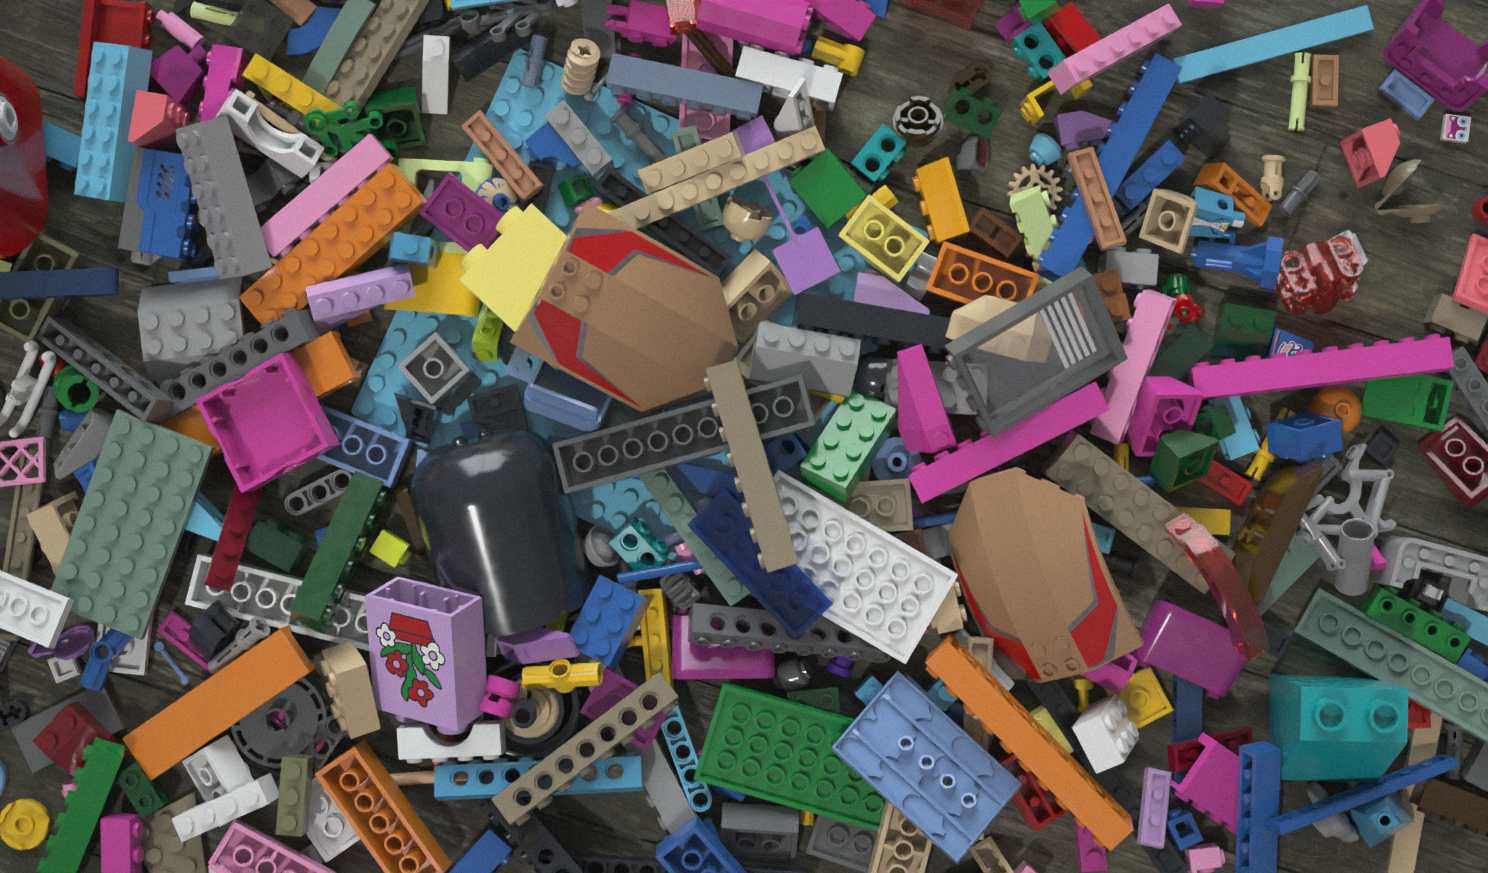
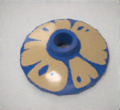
M491 178L485 180L476 190L478 195L504 215L515 206L519 208L518 194L505 179ZM500 198L503 202L502 207L499 205Z

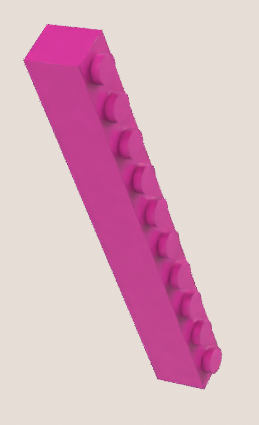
M1440 334L1424 336L1425 340L1415 341L1414 337L1399 339V343L1389 344V340L1373 342V346L1364 347L1363 343L1348 345V349L1338 350L1337 346L1323 348L1320 353H1312V350L1309 349L1297 351L1295 356H1287L1286 353L1272 354L1270 359L1262 360L1261 356L1246 357L1245 362L1235 363V359H1226L1219 361L1220 365L1210 366L1209 362H1200L1194 364V368H1191L1187 373L1189 386L1203 392V401L1445 372L1454 368L1450 337L1441 338Z

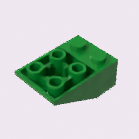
M1422 374L1366 381L1361 402L1362 416L1430 432H1442L1454 381Z

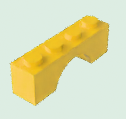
M258 54L254 55L242 74L252 83L281 99L304 115L312 109H321L327 113L342 108Z

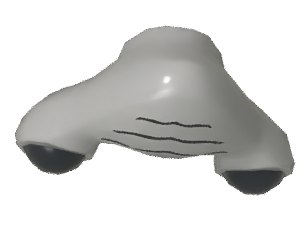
M1310 781L1306 790L1312 803L1328 797L1327 786L1323 781ZM1344 811L1312 823L1326 838L1331 836L1338 837L1343 842L1349 843L1359 839L1360 830L1358 826L1349 822Z

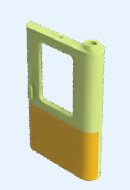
M399 158L397 166H399L415 187H417V176L421 170L461 172L463 176L462 182L475 192L481 183L491 179L493 175V165L488 164L489 160L483 158H474L473 162ZM413 220L398 233L408 234L411 231ZM440 242L436 268L406 263L415 296L385 303L383 309L478 317L481 300L459 280L466 273L460 267V264L468 252L455 242Z

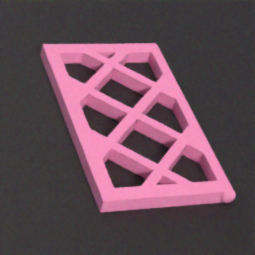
M46 437L0 442V458L6 462V465L0 471V487L46 482ZM38 443V452L33 457L26 448L30 444ZM16 446L18 450L11 459L2 453L6 447ZM23 453L30 462L21 471L14 463ZM34 465L39 468V477L28 478L26 476ZM10 468L18 474L15 480L4 481L2 479Z

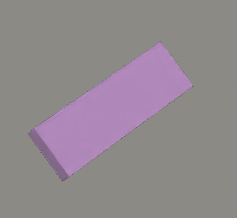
M1150 767L1144 770L1137 844L1158 849L1164 848L1170 793L1169 783L1172 772Z

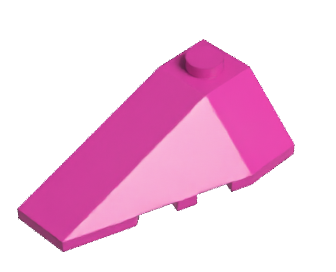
M919 344L897 352L898 430L906 451L935 453L956 446L955 433L923 345Z

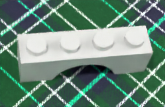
M237 89L224 102L216 118L227 116L233 134L301 178L315 166L324 149L323 146L303 133L288 134L273 128L260 115L258 103Z
M504 720L478 721L473 725L468 738L460 742H447L440 739L433 733L428 723L403 724L397 728L399 760L407 759V763H419L424 758H432L433 762L448 761V757H458V761L473 760V756H483L484 760L498 759L499 755L506 751Z
M271 773L225 795L188 809L171 820L181 842H184L268 805L279 798V791Z

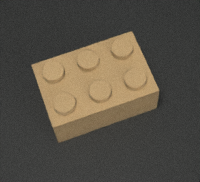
M349 641L322 650L324 660L320 661L324 675L328 676L329 682L325 683L329 697H333L334 701L330 706L334 718H338L341 730H346L350 738L353 739L381 729L367 665L353 642Z

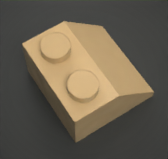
M1153 189L1139 238L1183 254L1198 203L1191 197L1173 190Z

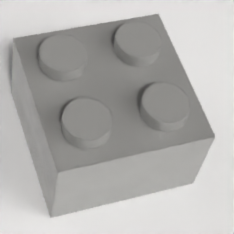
M1115 247L1099 255L1097 273L1118 269L1122 288L1146 290L1157 285L1159 254H1151L1152 250L1136 249L1134 252H1126L1124 247Z
M437 332L431 335L397 366L431 405H437L474 372Z

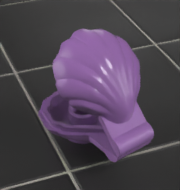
M80 624L70 627L60 634L54 649L32 641L28 648V653L35 658L53 654L56 658L62 660L76 659L80 655L85 654L93 644L95 638L94 630L91 629L90 625Z

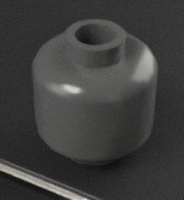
M794 656L776 665L773 680L778 689L782 688L787 693V691H795L807 687L810 683V678H812V671L805 659L801 660L799 657Z

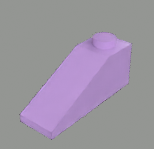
M864 269L863 273L858 272L853 296L854 302L923 314L930 313L928 308L888 279L878 276V271Z

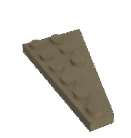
M197 791L141 819L144 825L141 837L142 848L144 849L143 861L149 873H209L202 834L181 842L171 820L182 812L197 806Z

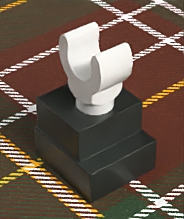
M1419 575L1418 579H1412L1406 595L1428 606H1435L1437 600L1441 599L1444 586Z

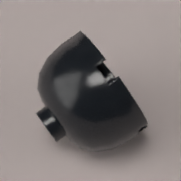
M882 351L867 352L858 359L853 382L854 389L861 395L884 402L885 392H883V387L886 385L887 353Z

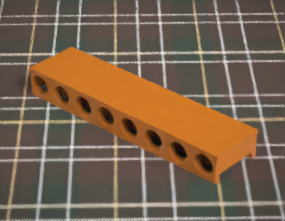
M330 331L293 351L318 401L361 378L360 373L356 372L340 339L341 335L339 332ZM197 404L160 424L163 427L215 447L211 458L223 452L221 445L211 433Z
M289 625L273 633L122 738L150 781L175 766L317 668L315 663L312 664L290 632L291 627Z

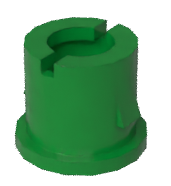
M71 364L60 369L54 378V394L59 402L68 410L70 409L77 413L86 412L98 402L100 387ZM83 379H86V385L91 391L90 394L81 400L69 399L67 392L70 386L75 383H82Z

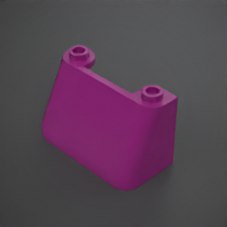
M1420 0L1385 47L1383 57L1391 66L1452 111L1462 112L1488 90V41L1478 47L1439 18L1445 10V4L1442 0Z
M1153 600L1139 631L1144 644L1131 651L1130 655L1138 660L1137 665L1149 669L1150 665L1163 669L1203 687L1205 695L1219 700L1220 696L1226 697L1251 654L1255 641L1175 605L1160 600Z
M754 608V609H758V610H768V611H769V608ZM678 609L677 614L672 615V679L775 677V653L771 650L760 649L751 651L746 649V647L723 648L718 644L700 646L695 644V642H688L690 609L685 611ZM711 624L714 630H721L717 624ZM736 627L739 632L747 633L743 627ZM761 629L765 635H772L769 630Z

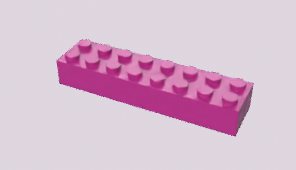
M1088 382L1074 390V393L1068 396L1065 395L994 438L986 430L979 434L980 440L973 443L971 439H968L957 445L958 451L949 454L948 450L934 456L936 462L926 466L925 462H922L912 467V474L908 475L921 503L1110 410L1097 383L1089 384Z

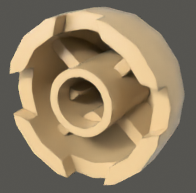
M728 196L723 208L722 217L725 228L731 232L730 237L739 242H744L745 239L753 241L763 237L774 221V217H771L772 213L753 201L751 204L739 202L740 196Z

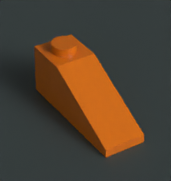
M1225 162L1204 164L1193 184L1195 187L1231 196L1233 198V211L1244 212L1245 220L1258 227H1262L1273 206Z

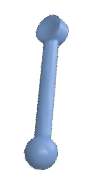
M156 642L154 649L157 652H161L181 678V684L189 685L190 677L185 676L165 650V644L163 642Z

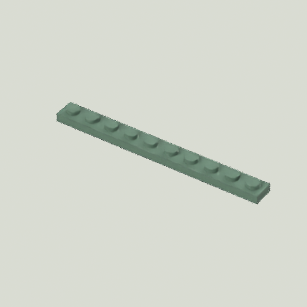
M613 398L603 420L602 426L604 429L631 422L615 398ZM662 469L638 476L730 607L752 593L732 563L727 560L723 550L667 471Z

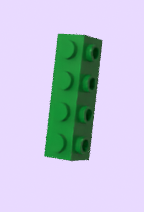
M1375 584L1361 607V611L1456 663L1472 638L1465 633L1466 627L1452 620L1451 624L1443 621L1444 615L1432 608L1428 612L1420 608L1422 603L1410 596H1407L1406 600L1398 596L1399 591L1389 585L1381 587Z

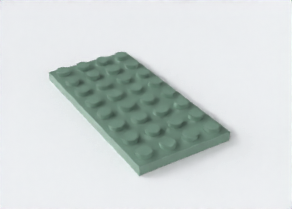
M116 410L51 587V591L74 600L70 612L142 640L145 638L215 447L156 423L144 422L138 416L123 410Z

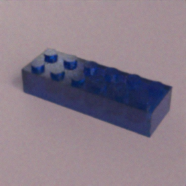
M728 487L687 524L794 639L800 636L833 605L835 600L800 563L769 573L766 568L761 569L757 556L758 553H761L758 542L753 543L749 528L754 527L751 517H745L742 502Z

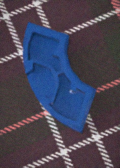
M316 7L313 17L306 25L298 29H290L288 32L287 56H303L318 50L342 9Z

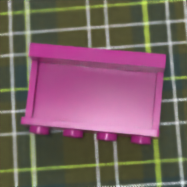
M1202 733L1197 741L1206 746L1181 784L1173 780L1169 784L1176 789L1174 793L1185 802H1188L1189 799L1193 800L1191 805L1203 814L1208 810V817L1219 824L1225 821L1224 827L1236 835L1239 756L1205 733Z

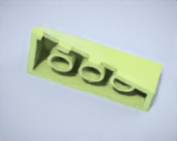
M1040 185L1012 194L1010 197V208L1012 213H1017L1015 214L1017 226L1020 233L1025 235V247L1028 255L1033 258L1032 265L1035 272L1039 267V264L1036 263L1041 251L1043 249L1047 251L1051 244L1047 241L1054 228L1059 229L1056 215H1050L1047 207L1051 205L1047 190L1042 192ZM1042 277L1043 282L1041 285V289L1050 285L1053 282Z

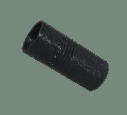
M514 24L506 31L507 38L504 41L494 42L489 30V32L482 34V36L480 35L477 40L474 39L471 43H467L463 48L450 54V57L465 81L468 82L479 76L483 71L485 72L486 69L488 70L491 66L496 65V63L498 64V62L503 61V59L505 60L509 55L511 56V54L530 43L528 36H518Z

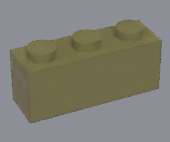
M288 753L282 757L276 835L301 837L308 831L314 755Z

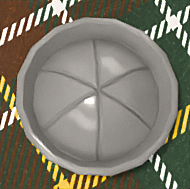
M601 525L593 526L584 537V552L590 562L598 567L613 566L619 562L620 555L609 544L613 533Z

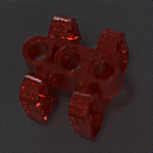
M1337 235L1328 241L1313 242L1296 251H1287L1281 256L1276 290L1285 310L1291 315H1302L1307 311L1308 307H1312L1316 315L1325 314L1335 308L1339 299L1345 301L1355 296L1358 287L1357 281L1360 279L1363 271V263L1353 242L1347 236ZM1341 243L1348 250L1345 253H1338L1333 249V246ZM1288 259H1294L1299 265L1286 267L1284 262ZM1281 278L1284 279L1287 286L1281 284ZM1343 285H1345L1346 287L1350 286L1349 291H1346L1345 288H1342ZM1293 296L1297 302H1302L1300 307L1297 304H1292Z

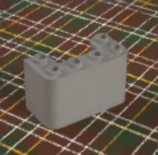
M1389 536L1382 541L1379 552L1385 559L1386 565L1381 570H1374L1371 582L1403 588L1406 580L1418 579L1420 570L1423 569L1451 577L1447 590L1448 598L1468 608L1488 611V557L1417 538Z

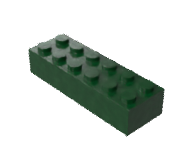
M354 471L289 609L296 624L325 634L327 628L333 626L336 619L334 612L338 604L342 605L346 598L347 591L345 588L348 582H352L357 574L358 568L356 565L359 558L363 559L368 550L366 543L369 536L375 535L379 525L377 519L380 513L384 514L388 507L389 499H387V492L383 481Z

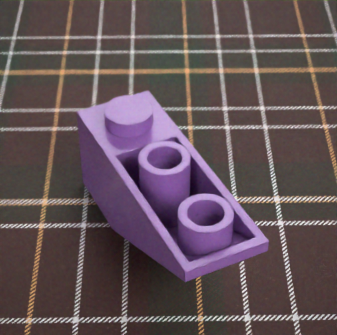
M1085 111L1058 114L1053 118L1057 144L1060 148L1065 147L1066 151L1081 149L1080 145L1090 143V147H1097L1101 142L1105 144V141L1108 139L1105 132L1112 121Z
M537 627L496 639L504 658L520 664L577 657L579 655L575 646V640L570 634L549 628Z

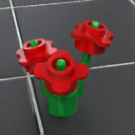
M1184 274L1169 275L1167 277V284L1162 285V294H1169L1170 297L1177 299L1173 310L1176 318H1179V322H1185V324L1200 322V318L1204 317L1205 312L1201 310L1199 304L1193 303L1187 276ZM1168 324L1167 329L1170 330L1172 325Z

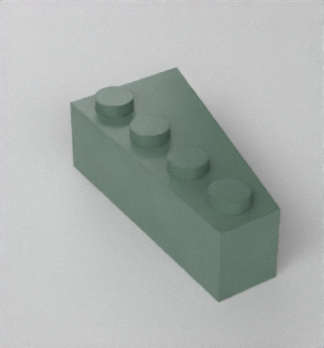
M1298 525L1261 603L1256 608L1233 601L1230 603L1245 612L1260 617L1320 557L1311 542L1309 545H1305L1295 539L1297 532L1301 528L1300 525Z

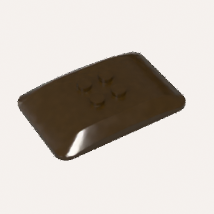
M1290 461L1278 469L1264 484L1231 549L1236 555L1225 568L1223 580V597L1225 599L1256 608L1261 603L1322 478L1323 466L1316 463Z

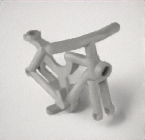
M1365 443L1351 446L1346 453L1349 461L1341 473V478L1350 484V493L1345 502L1335 504L1332 496H1327L1325 499L1320 494L1312 496L1306 510L1317 505L1319 506L1310 517L1304 513L1299 523L1301 528L1295 536V539L1302 544L1309 545L1311 542L1329 571L1344 569L1346 562L1340 558L1325 537V535H1340L1341 525L1317 524L1326 513L1335 515L1349 512L1352 518L1368 521L1375 528L1374 539L1378 533L1391 531L1397 524L1393 519L1384 521L1380 518L1394 472L1391 469H1359V460L1367 447ZM1362 481H1374L1364 513L1358 503L1361 496Z

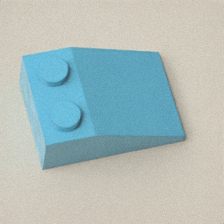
M200 490L185 529L217 541L225 517Z

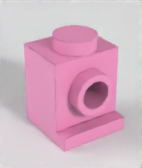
M1214 842L1195 844L1184 849L1186 866L1189 869L1188 873H1197V870L1200 873L1214 872L1215 868L1222 867V864H1225L1223 849H1220Z

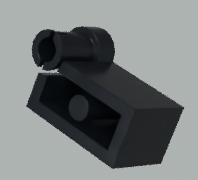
M220 600L212 603L205 612L202 610L197 613L191 620L193 623L189 628L190 633L187 641L208 662L228 646L232 631L240 623L226 610L227 607Z

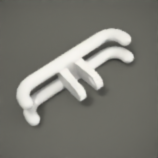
M28 341L24 344L23 348L27 353L16 379L11 384L12 388L10 393L7 394L6 402L0 412L1 426L9 419L16 405L27 402L19 421L9 430V435L13 438L22 434L29 425L56 363V355L52 351H47L41 355L44 364L38 378L35 379L29 375L39 350V346L35 341Z

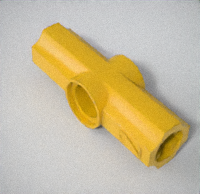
M557 659L550 665L527 666L523 668L522 684L525 690L555 688L560 693H567L575 687L598 686L602 684L603 667L601 662L570 664L566 659Z

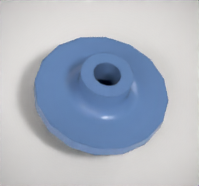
M892 437L885 441L871 466L874 475L879 481L909 479L908 475L912 474L911 468L920 464L922 459L919 452L906 451L902 438ZM895 457L900 458L902 461L899 467H895L892 463Z

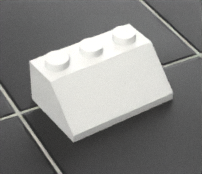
M228 735L182 761L205 802L216 799L254 781L250 774L249 766L243 762L236 744Z

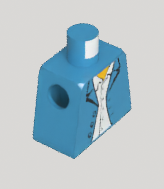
M1195 187L1190 197L1198 203V208L1189 236L1220 238L1224 235L1228 226L1240 228L1243 226L1245 213L1233 211V198L1231 196Z

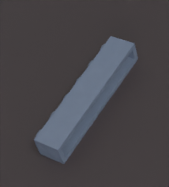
M612 53L606 80L607 89H610L611 93L625 96L626 93L636 95V98L644 101H650L651 98L661 100L662 104L668 106H676V103L686 105L687 109L693 111H701V108L711 110V113L717 116H726V114L736 115V119L741 121H751V119L757 118L763 84L615 53Z

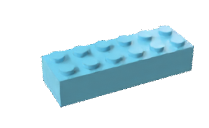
M94 42L80 153L78 156L77 177L75 180V195L117 202L126 201L134 147H137L128 142L137 90L148 91L153 51L126 45Z

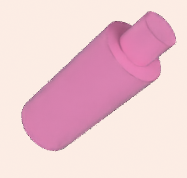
M164 10L158 12L156 18L162 22L161 27L186 47L193 50L198 44L202 46L205 38L173 12L167 14Z

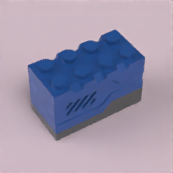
M134 147L118 249L131 253L130 260L133 263L152 265L160 258L190 262L193 257H196L198 243L194 242L195 233H200L202 225L198 221L197 213L199 206L192 194V183L189 174L184 168L183 154Z

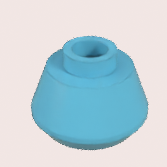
M1039 133L1034 136L1029 148L1031 152L1029 157L1034 163L1039 166L1041 164L1047 166L1061 158L1062 149L1050 136L1045 133Z

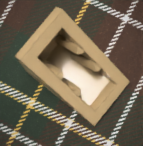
M991 836L970 849V852L984 873H1014Z

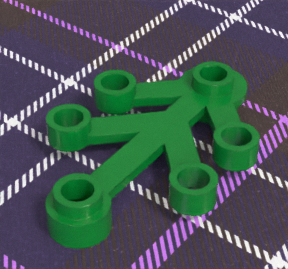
M348 101L344 104V108L327 113L321 109L309 110L304 116V124L308 131L318 134L324 147V154L334 157L338 154L339 144L336 140L330 138L328 131L337 134L345 153H347L354 147L352 141L359 143L367 136L358 131L380 128L383 125V115L378 111H372L368 114V118L343 125L335 123L334 121L344 118L355 119L358 117L359 105L354 101ZM353 108L356 111L350 112L347 109ZM377 118V119H379V121L375 122V121H372L371 119ZM392 140L379 141L384 148L391 149L387 151L394 159L389 163L396 161L398 158V145ZM332 146L335 149L330 150L327 147Z

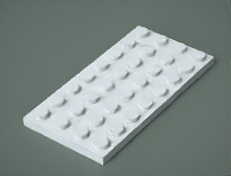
M778 469L774 476V482L799 564L769 573L766 568L761 569L757 556L758 553H761L758 542L753 543L749 528L754 527L751 517L729 553L727 560L906 664L958 574Z

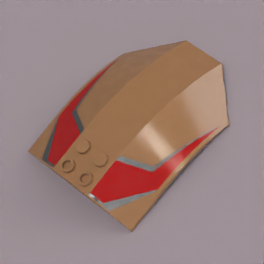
M585 202L510 343L644 414L713 393L712 391L708 392L703 377L708 376L706 369L731 362L739 348L719 277L588 202Z
M1015 467L970 481L947 536L954 568L958 574V581L971 615L982 637L994 639L993 658L997 661L996 664L1011 679L1042 683L1094 671L1143 646L1144 642L1114 584L1102 555L1085 503L1086 497L1067 493L1060 489L1061 486L1041 478V481L1026 475L1025 470Z

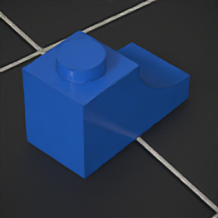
M549 122L525 140L528 145L525 151L534 162L537 159L541 163L550 160L560 161L570 166L574 171L582 165L578 157Z

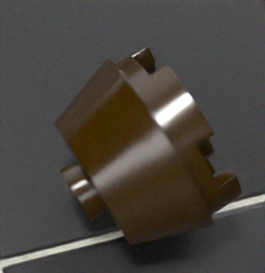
M924 96L910 97L908 102L903 103L901 106L898 105L893 115L895 131L908 146L915 148L925 147L932 143L941 131L944 122L940 108L931 103L930 98Z

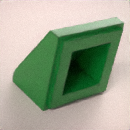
M586 173L564 179L558 184L559 191L567 208L595 197Z

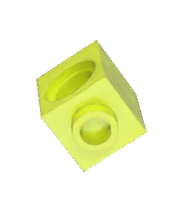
M385 529L381 531L369 552L396 568L400 564L404 566L412 554L409 551L412 545Z

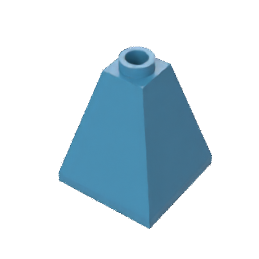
M1395 792L1346 810L1352 822L1358 826L1360 834L1369 848L1374 847L1414 823Z

